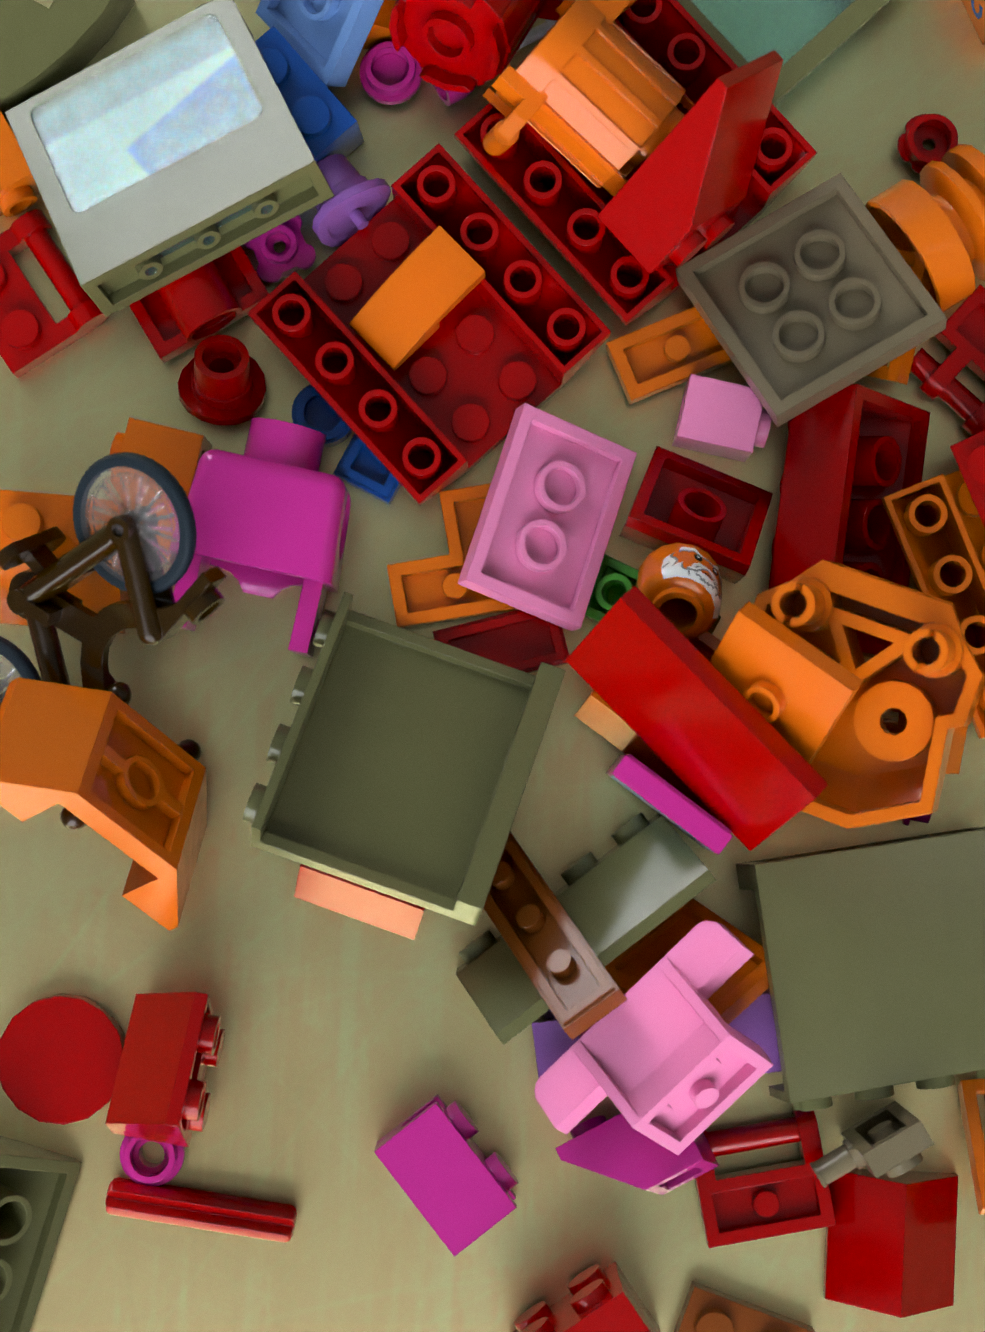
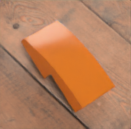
M439 225L373 294L352 319L349 326L395 372L440 328L439 322L485 278V270Z

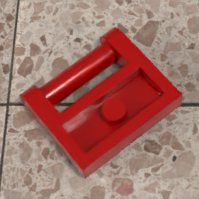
M34 209L21 215L11 224L9 229L0 234V355L12 374L17 378L25 375L84 337L108 319L80 286L74 270L49 232L52 229V225L41 209ZM27 248L31 250L70 310L68 316L56 323L14 258Z
M792 1110V1117L709 1132L705 1130L703 1132L715 1157L798 1142L802 1159L715 1175V1171L712 1169L695 1178L708 1248L836 1225L829 1184L824 1188L809 1164L823 1157L814 1111Z

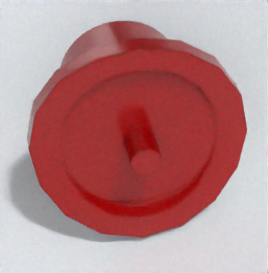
M213 335L199 343L195 350L194 358L182 369L178 380L179 400L187 412L199 420L218 426L238 425L251 420L262 409L266 397V384L263 371L256 360L249 356L246 346L240 340L229 335Z

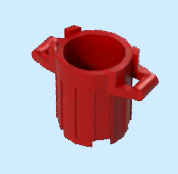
M396 0L391 12L389 30L396 51L399 52L401 47L405 46L411 56L420 63L419 66L423 68L418 75L420 78L443 90L467 93L471 92L476 84L478 86L484 85L486 81L492 80L498 74L501 75L511 62L537 18L557 21L561 16L555 10L564 0Z

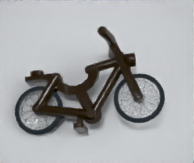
M121 452L107 455L87 469L77 486L73 502V521L79 544L59 559L52 552L63 544L66 536L58 527H53L13 542L0 551V567L3 570L11 569L23 563H26L30 568L16 574L11 580L7 604L13 613L27 620L42 677L41 680L33 663L22 650L0 636V706L9 682L18 677L71 685L57 628L82 642L80 660L82 687L111 691L125 703L129 704L132 697L131 689L124 682H116L108 668L109 648L115 636L124 629L136 628L139 639L145 645H156L176 635L188 620L193 625L201 623L211 616L225 601V597L219 592L217 587L226 578V575L217 566L203 572L183 596L175 602L172 586L184 576L192 562L197 539L196 522L192 506L184 489L177 479L155 460L136 453ZM96 571L107 582L126 591L129 600L115 602L103 608L97 614L82 605L83 600L67 590ZM186 739L177 744L196 760L200 758L201 748L196 741ZM63 808L60 813L61 822L66 828L77 830L87 826L66 808Z

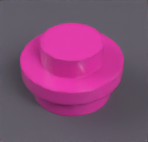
M384 41L371 47L363 56L359 71L363 89L373 100L385 105H397L408 101L418 91L422 78L418 75L422 71V67L419 66L420 63L411 56L405 46L401 47L399 52H397L392 41Z

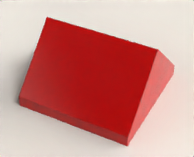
M657 446L622 528L620 537L651 550H656L663 545L673 543L695 545L708 552L717 563L722 579L736 584L746 576L750 568L773 493Z
M855 1168L829 1184L836 1225L826 1227L823 1296L825 1299L899 1318L953 1306L958 1175L956 1173L908 1171L894 1178H889L886 1173L875 1178L867 1169L859 1170Z

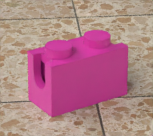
M437 1094L378 1140L374 1153L455 1257L517 1208L516 1203L513 1201L516 1199V1195L512 1188L518 1184V1180L496 1152L486 1157L471 1138L479 1130L463 1107L456 1100L447 1106Z

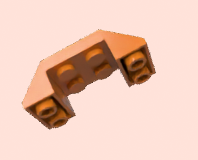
M21 677L9 682L0 706V805L22 822L58 803L133 859L122 896L170 931L177 928L207 827L206 767L111 691Z

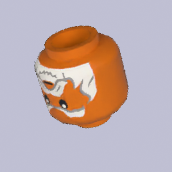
M684 543L663 545L648 554L639 567L636 588L688 640L695 639L709 631L719 617L722 602V578L717 563L708 552L695 545Z

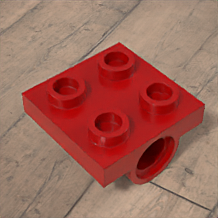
M239 246L129 306L163 363H166L199 344L204 339L247 316V313L269 293L244 250Z

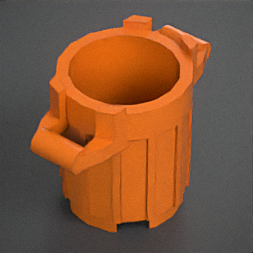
M564 0L555 11L561 17L515 69L509 65L482 95L505 116L483 138V146L487 153L493 156L502 155L517 142L519 131L528 123L597 188H605L612 196L617 194L628 181L626 177L632 169L636 168L645 158L652 154L685 116L684 114L694 106V103L684 95L686 89L614 21L620 13H624L637 0Z

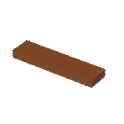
M510 831L484 905V910L563 1030L573 1040L628 999Z

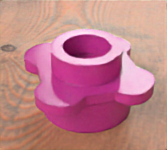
M299 215L245 243V246L255 253L259 263L257 274L262 281L271 284L277 283L281 277L289 276L294 271L297 272L300 269L307 270L313 266L316 260V252L314 247L307 244L300 231L303 223ZM283 242L286 245L283 252H276L274 250L275 243Z

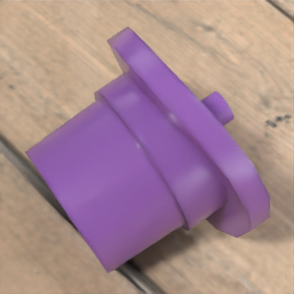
M343 154L330 155L317 163L334 196L315 206L317 214L314 216L312 229L321 243L330 247L341 246L358 230L367 227L369 220L385 207L391 194L390 186L385 179L375 178L368 180L365 176L359 174Z

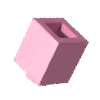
M691 374L685 385L672 446L746 462L753 453L754 446L765 447L772 419L767 411L762 409L763 405L749 386Z

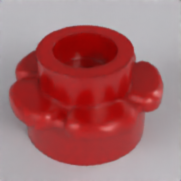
M921 114L913 117L906 123V132L898 138L897 148L900 158L904 162H909L911 169L915 173L920 174L925 165L931 161L941 162L942 157L947 151L959 145L958 133L954 124L948 118L939 114ZM931 140L934 143V149L926 150L923 147V142Z

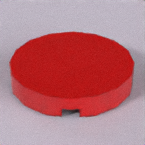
M58 994L32 1002L11 1019L0 1038V1081L2 1089L18 1110L39 1122L66 1125L88 1119L111 1101L125 1042L122 1028L113 1016L110 1017L106 1010L99 1007V1004L84 996Z

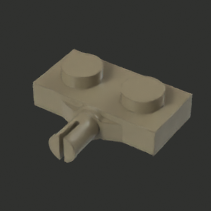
M894 1101L841 1133L844 1138L842 1141L843 1145L809 1164L824 1188L855 1168L860 1170L865 1167L875 1178L885 1173L889 1178H894L905 1174L920 1164L923 1160L920 1152L934 1145L921 1121Z

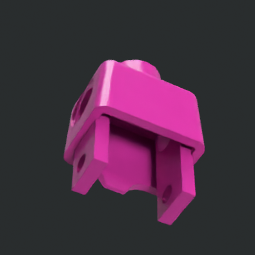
M260 417L252 418L243 455L211 449L200 457L188 495L196 522V548L187 572L175 585L173 593L175 602L183 596L203 572L209 570L210 565L218 566L231 572L239 581L242 591L248 594L273 599L284 589L292 586H302L288 650L295 654L313 657L315 650L313 641L323 614L327 592H338L351 508V497L344 482L333 474L319 472L326 435L314 429L286 421ZM179 527L172 550L178 553L180 540ZM188 620L181 629L195 632L196 625H193Z

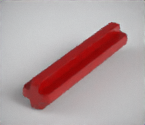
M121 1177L114 1178L110 1182L105 1202L106 1212L110 1215L283 1243L291 1240L297 1217L296 1208L289 1204L165 1184L149 1186Z

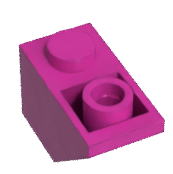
M621 1113L609 1120L602 1115L578 1124L570 1131L573 1139L556 1147V1151L562 1161L660 1195H665L719 1166L703 1132L684 1151L676 1155L632 1128Z

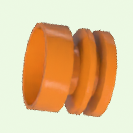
M959 144L947 151L942 157L941 162L931 161L925 165L920 172V186L914 181L903 179L866 203L865 207L896 249L917 252L920 255L932 281L929 294L943 312L966 299L975 291V277L985 281V155L972 145Z

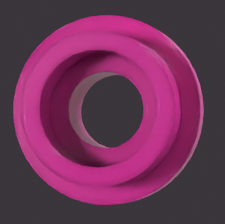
M125 1136L120 1147V1162L126 1175L134 1182L149 1186H160L172 1180L180 1171L185 1159V1147L157 1142L164 1149V1159L159 1163H151L145 1159L142 1152L143 1145L151 1140Z

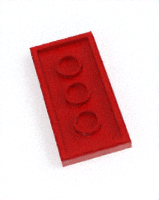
M635 585L620 597L565 660L714 815L732 831L749 851H752L810 804L829 785Z

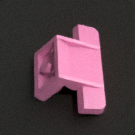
M703 921L697 924L625 994L628 999L595 1023L538 1078L535 1084V1097L553 1126L567 1135L608 1096L632 1128L676 1155L684 1151L774 1065L761 1046L724 1022L714 1006L707 1000L754 953L723 924L714 921Z

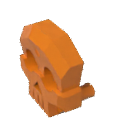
M821 560L791 581L757 594L754 605L863 680L810 764L829 785L801 811L847 829L928 815L937 811L954 728L971 724L985 685V673L964 640L954 603L855 568L826 560ZM856 630L893 642V644L865 662ZM891 708L901 710L907 719L905 729L899 734L890 732L884 724V716Z

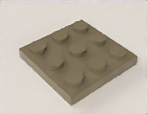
M841 173L675 269L678 283L777 427L946 329V315Z

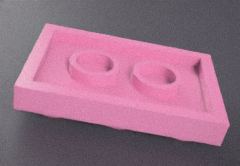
M527 403L516 408L457 584L569 631L581 628L637 453Z

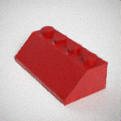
M851 384L788 421L789 434L784 472L780 481L781 495L776 534L772 542V564L768 590L791 581L821 560L840 563L908 587L910 569L881 499L922 482L930 420L929 411L862 385ZM856 630L863 656L874 657L893 644V642Z

